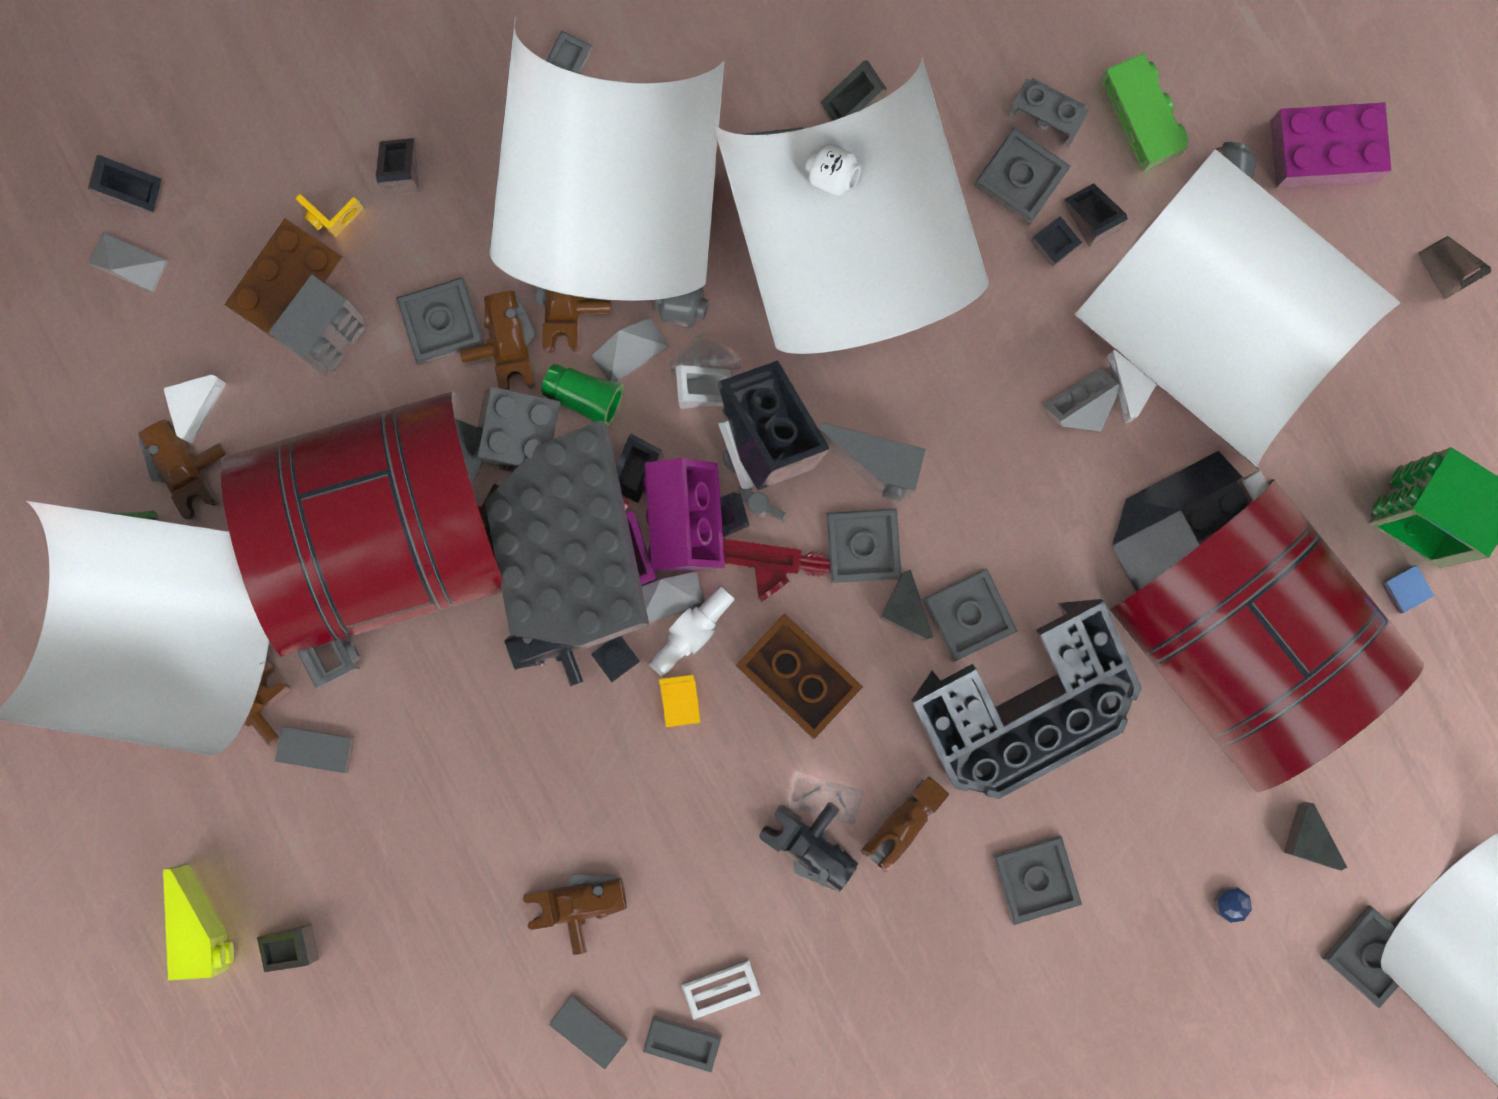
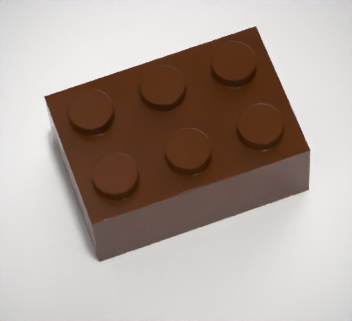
M284 218L224 305L276 340L268 332L311 274L334 290L350 267V264L343 256Z
M785 613L735 665L812 739H815L863 688L855 678Z

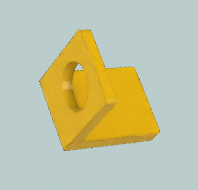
M300 193L295 198L307 211L303 217L318 231L324 227L335 238L364 208L359 200L353 197L329 221Z
M695 675L658 679L661 687L666 727L700 723L701 718Z

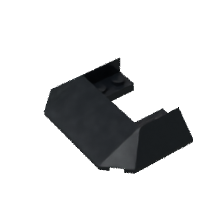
M1219 451L1125 499L1120 522L1111 547L1135 592L1145 587L1200 545L1199 540L1221 529L1249 505L1246 496L1237 482L1243 476Z
M1094 599L1058 603L1063 616L1036 630L1056 675L994 707L980 674L973 664L943 680H940L933 670L930 672L911 701L955 789L968 791L969 789L982 792L988 797L1000 799L1124 732L1128 722L1126 718L1132 701H1137L1142 687L1104 600Z

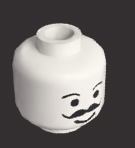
M832 144L822 146L818 152L813 151L810 154L806 164V171L810 172V183L815 188L835 196H840L846 191L851 192L854 189L860 176L861 166L857 164V157L852 152Z

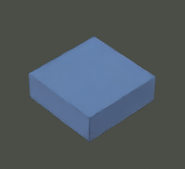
M1417 565L1383 582L1400 613H1405L1434 597Z

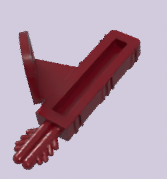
M723 538L724 562L726 564L755 568L758 599L761 603L790 582L786 577L787 573L798 574L799 569H803L808 576L811 574L814 577L816 574L817 577H820V575L823 576L824 573L830 572V559H825L826 555H823V553L818 555V552L813 554V551L804 556L801 555L802 550L795 548L791 549L789 547L784 548Z

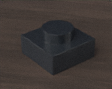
M1061 216L1032 238L1033 243L1052 266H1055L1082 244Z
M732 492L720 498L723 537L750 526L740 493Z
M622 636L609 640L591 654L612 683L640 663V660Z

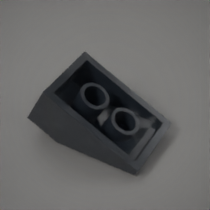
M778 360L719 381L718 388L740 461L757 491L815 469L830 450Z

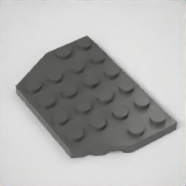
M600 420L538 445L534 449L532 459L526 458L485 501L496 563L503 578L500 584L510 634L527 639L589 648L650 626L607 424Z

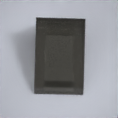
M1449 236L1419 252L1420 260L1444 299L1451 297L1492 272L1488 264Z

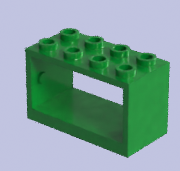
M1452 447L1439 452L1435 451L1426 457L1422 456L1419 460L1410 461L1405 466L1400 465L1394 471L1389 480L1392 487L1386 496L1382 494L1374 503L1371 509L1374 516L1369 524L1439 568L1481 560L1491 556L1498 544L1497 475Z

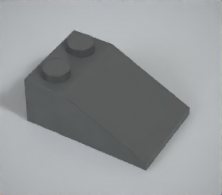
M821 422L819 431L830 450L874 489L883 491L882 497L902 502L903 498H910L916 490L926 449Z

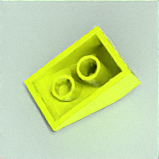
M184 864L163 869L168 981L212 978L229 970V964H232L234 961L233 943L228 942V932L191 866Z

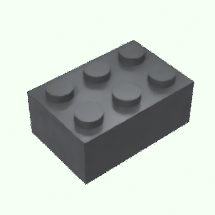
M311 274L268 333L292 353L325 376L329 370L334 371L339 366L344 357L342 352L349 342H356L365 329L363 323L366 319L346 298Z

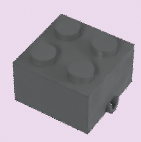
M496 387L488 388L484 391L471 460L499 465L501 470L513 471V468L516 469L526 458L532 459L534 449L538 445L554 439L560 401Z

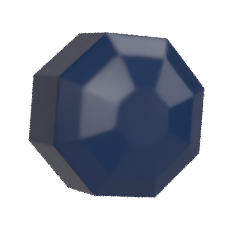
M1238 887L1222 889L1214 900L1216 913L1230 923L1245 921L1252 911L1250 896Z

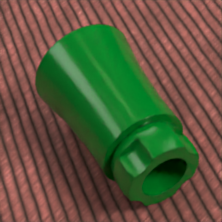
M552 364L543 379L541 392L547 398L560 401L561 406L571 409L593 422L601 420L609 427L620 406L624 384L588 375L570 367L566 369L560 365Z

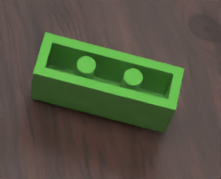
M1145 53L1106 69L1101 78L1105 91L1143 172L1180 157L1188 148L1187 132L1181 123L1177 124L1172 113L1174 111L1173 102L1168 93L1162 92L1158 83V70L1152 61L1148 62Z

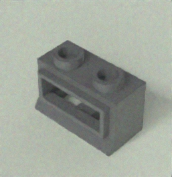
M1032 78L1031 81L1026 79L1012 104L1008 117L1014 119L1018 110H1021L1037 118L1036 126L1039 129H1047L1050 125L1068 134L1063 145L1069 148L1088 110L1084 108L1085 105Z
M345 638L331 642L342 665L328 672L315 647L297 652L315 688L323 689L360 669L356 662L360 660V655L351 640L346 642Z

